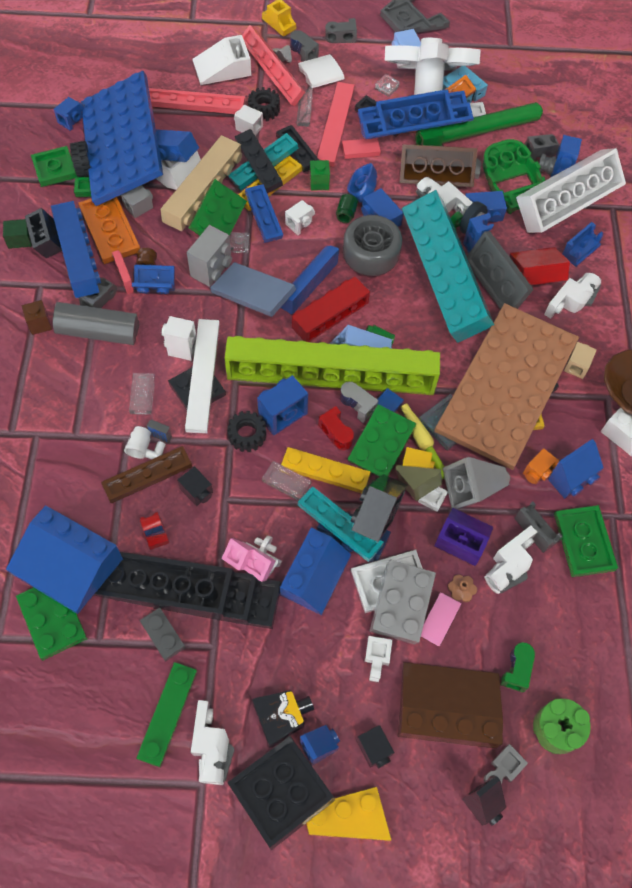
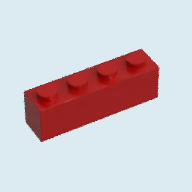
M355 276L350 280H345L339 287L329 290L325 296L312 301L303 310L296 311L292 316V329L303 341L310 342L369 303L370 291Z

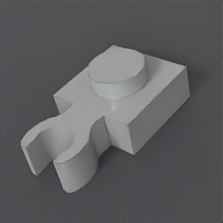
M509 744L491 762L496 769L487 773L483 780L487 781L490 776H497L501 784L503 778L511 782L528 763Z

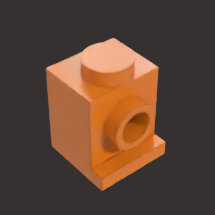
M543 448L526 466L522 474L525 475L530 483L536 485L541 479L543 481L548 479L559 460Z

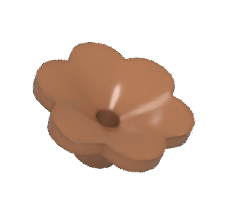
M455 575L453 581L448 584V590L456 601L469 602L477 592V587L469 576Z

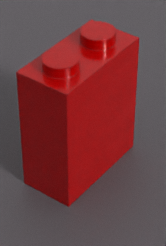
M555 247L510 253L511 260L530 285L566 281L569 278L570 261Z

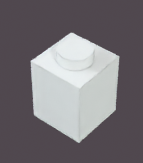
M243 105L234 116L236 130L244 132L251 129L256 136L263 127V113Z

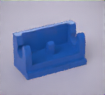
M490 213L469 220L463 242L468 253H470L484 231L493 229L494 224L488 225V221L491 220Z
M593 222L568 241L562 253L575 267L601 246L600 241L603 237V232L601 231L598 236L595 235L596 225Z

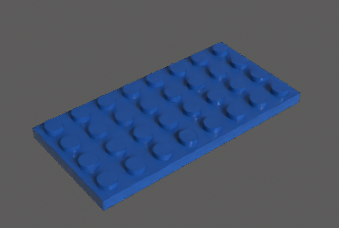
M144 71L134 73L129 78L118 81L115 85L102 89L99 93L86 97L81 101L84 107L82 110L83 125L90 165L88 170L91 198L95 206L163 175L148 80Z

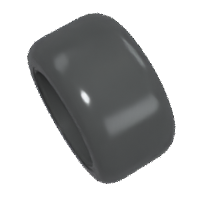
M365 215L349 224L343 239V256L352 270L366 276H379L392 270L398 263L402 248V235L394 222L379 215Z

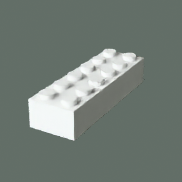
M617 148L600 150L517 196L516 199L527 233H542L625 185L626 182Z

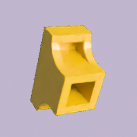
M276 0L267 5V10L262 12V19L283 37L296 30V23L291 16V7L284 1Z

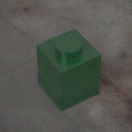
M26 219L3 221V238L8 249L32 247Z

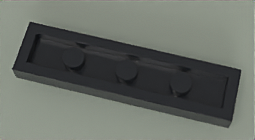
M249 129L234 136L236 142L241 144V151L261 185L264 184L266 192L269 193L283 186L280 176L253 131Z

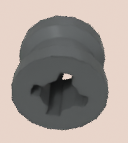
M541 154L539 160L540 172L544 171L551 175L556 157H547L546 154Z

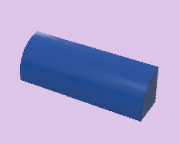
M325 246L292 282L295 285L296 291L280 308L291 315L296 312L338 264L339 248Z

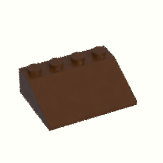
M403 662L398 737L497 749L503 745V713L499 673Z

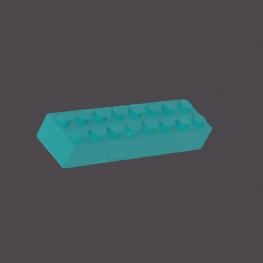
M437 190L404 206L402 211L451 336L459 343L492 327L494 322L444 201Z

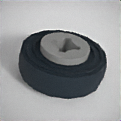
M476 201L467 208L460 222V231L463 234H466L471 218L487 214V206Z

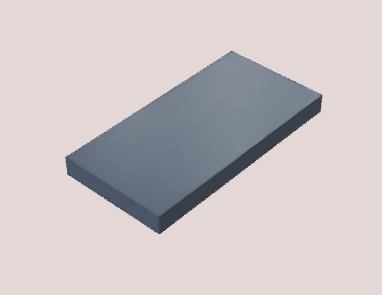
M234 262L210 287V290L216 295L273 317L296 291L294 284Z

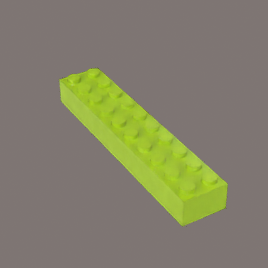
M228 336L225 366L227 380L278 383L280 380L287 379L293 375L304 386L341 388L346 382H354L362 389L384 392L388 388L392 392L434 395L440 375V352Z

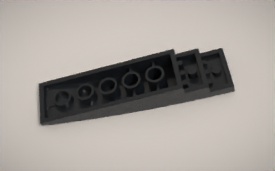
M120 552L123 560L94 594V596L156 609L161 608V610L273 629L282 583L281 581L268 579L261 582L253 574L234 572L232 568Z

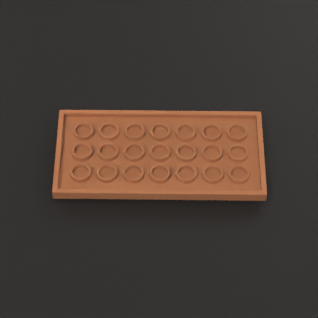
M504 303L494 321V325L490 328L434 432L513 470L579 337Z

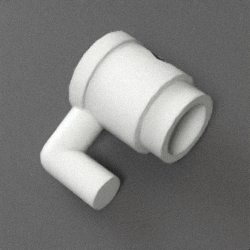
M137 426L131 432L124 452L138 459L144 457L154 459L163 454L166 444L158 441L154 451L147 449L151 440V432L144 427Z

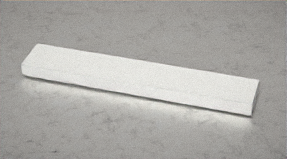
M199 319L185 425V431L189 433H208L220 326L219 320Z

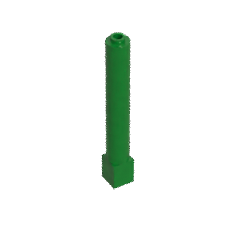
M535 102L476 116L473 121L417 130L415 141L417 145L442 146L444 143L538 121L543 114V109L541 105Z

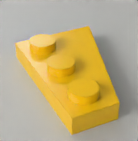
M377 787L335 798L333 803L306 823L309 835L391 841Z

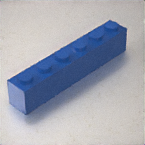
M74 201L52 205L51 209L75 298L99 293L98 284L101 283L98 271L94 272V270H97L95 259H90V257L94 256L91 245H87L90 242L84 221L81 220L83 217L80 208L75 207Z

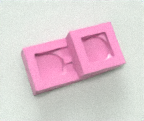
M234 538L230 539L222 556V559L239 571L245 570L253 574L261 582L267 581L276 560L265 553Z
M440 592L423 625L421 637L440 646L461 603Z

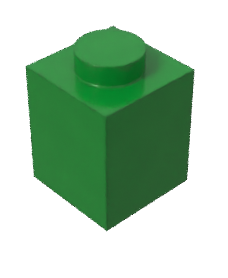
M329 160L310 161L311 191L329 190Z

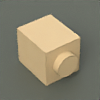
M577 342L564 371L583 379L590 368L597 349Z

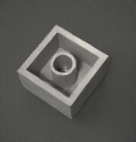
M211 225L205 229L187 251L190 277L209 287L220 278L222 271L228 268L232 262L230 236Z

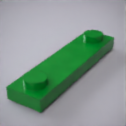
M174 662L136 757L137 760L161 768L198 671L196 669Z

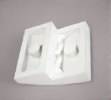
M330 54L298 63L299 70L306 77V83L312 88L344 80L341 68Z

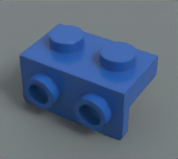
M134 265V283H132V287L137 290V293L146 294L149 293V290H156L159 294H169V291H175V266Z

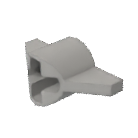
M289 45L281 49H272L281 62L288 61L290 63L292 61Z

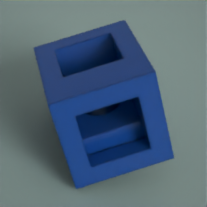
M68 97L54 108L57 122L68 130H73L72 126L83 118L82 110L84 107L79 101Z

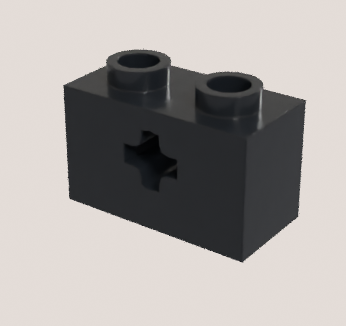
M42 208L25 216L32 246L37 252L48 258L62 251L55 221L52 216Z

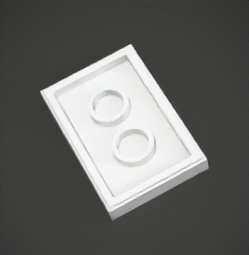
M416 550L351 568L365 613L375 611L386 564L389 560L422 568Z

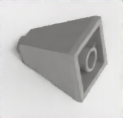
M466 457L442 468L451 507L455 509L480 502L510 485V475L505 467L475 458Z

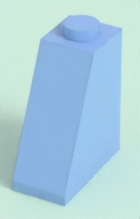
M347 325L329 344L391 348L392 339Z

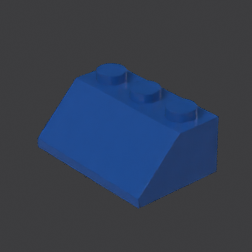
M310 528L280 586V596L322 615L351 554L331 536Z

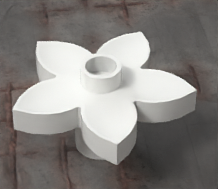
M422 38L420 47L385 46V61L396 63L398 69H416L414 95L443 90L444 70L454 71L457 69V66L480 64L481 50L449 48L447 44L442 43L440 38Z

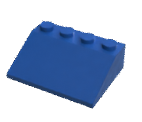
M45 505L29 523L6 570L78 614L123 558L117 545Z

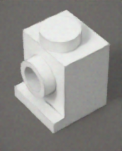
M301 200L285 211V224L296 235L301 234V229L309 226L312 222L315 210L311 205Z

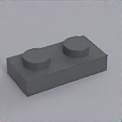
M161 608L139 620L165 662L185 649V645Z

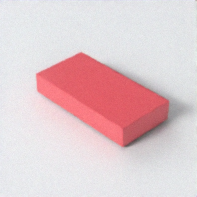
M378 138L342 141L344 159L380 156L381 150Z
M119 250L112 252L126 293H133L132 280Z

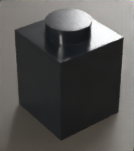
M195 466L177 480L179 489L196 507L200 503H206L212 497V484Z
M380 725L357 737L356 741L370 768L376 765L379 769L391 762L389 757L395 752Z

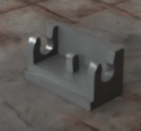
M532 501L527 508L525 506L521 508L514 519L523 530L532 526L537 531L533 540L544 553L560 542L563 536L561 533L556 534L536 511V504Z

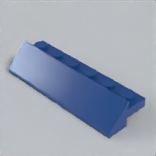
M448 89L377 101L376 106L358 109L361 134L365 139L473 121L474 119L470 102L467 103L464 90L448 93Z

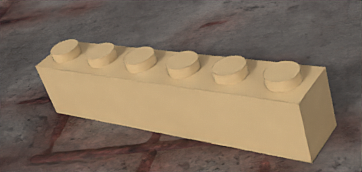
M221 135L161 208L162 222L180 231L189 226L212 181L216 179L222 183L223 179L230 175L235 164L241 161V144Z

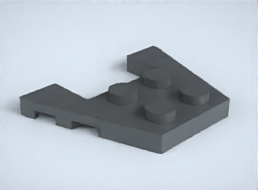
M392 0L381 10L380 14L395 32L414 29L416 33L445 29L450 24V21L442 13L427 19L411 3L414 0Z

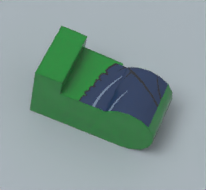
M522 642L511 650L510 660L512 664L510 672L502 675L501 686L520 692H525L529 688L535 658V651L530 644Z

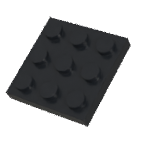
M291 736L227 782L270 850H273L335 801L334 796Z

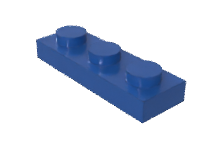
M264 184L246 188L245 195L264 243L282 239L283 232Z

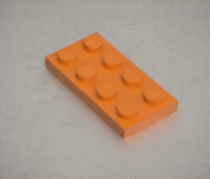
M117 197L98 206H95L92 198L78 202L104 264L114 261L112 254L114 251L119 250L123 258L138 252L140 246Z

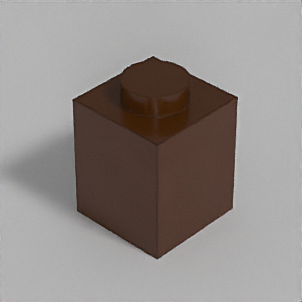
M42 300L21 305L25 321L32 335L52 330L49 316Z

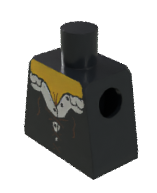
M292 690L252 699L269 748L276 746L302 729L305 724L302 715L314 710L309 696L296 701Z

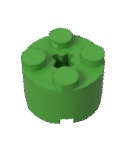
M555 699L542 707L534 717L533 730L539 740L538 742L545 750L554 754H565L580 748L586 743L590 735L591 727L588 712L579 704L569 699ZM559 722H561V723H562V727L565 728L564 731L561 730V725L558 724Z

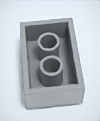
M389 560L386 564L369 632L414 645L419 643L436 572Z

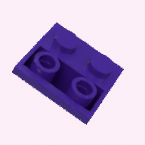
M452 508L434 546L476 566L490 538L493 526Z

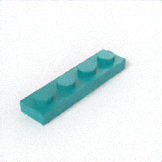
M286 133L263 150L272 165L275 166L299 148L298 144ZM248 161L229 175L230 181L240 191L257 179Z
M313 486L298 501V506L366 561L369 562L383 546L384 542L382 540L377 542L352 531L354 525L351 522L352 517Z

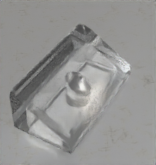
M309 87L299 100L297 126H310L313 97L312 87Z

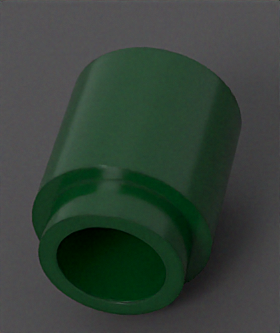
M344 194L340 197L336 217L342 223H349L355 216L358 199L354 195Z

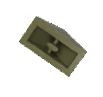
M396 466L398 480L408 484L406 490L415 501H418L442 485L441 469Z

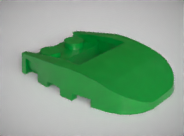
M514 139L491 144L485 150L483 158V169L491 192L503 191L499 189L496 183L527 174L532 183L504 193L503 191L508 214H512L513 211L520 209L516 199L517 196L546 181L540 173L539 169L541 167L538 161L534 162L531 158V152L527 146Z

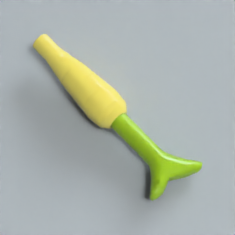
M407 403L402 405L401 409L405 417L416 423L412 433L416 444L421 450L432 453L431 461L435 462L434 467L436 469H441L442 479H445L442 469L445 466L433 448L434 440L413 413Z

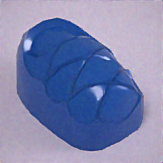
M372 163L359 167L353 173L347 187V191L354 195L359 203H362L363 197L373 193L376 188L377 170Z

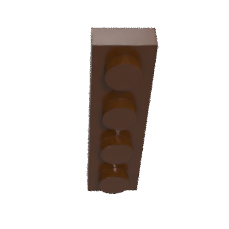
M181 446L101 483L112 504L192 468V463L184 447Z

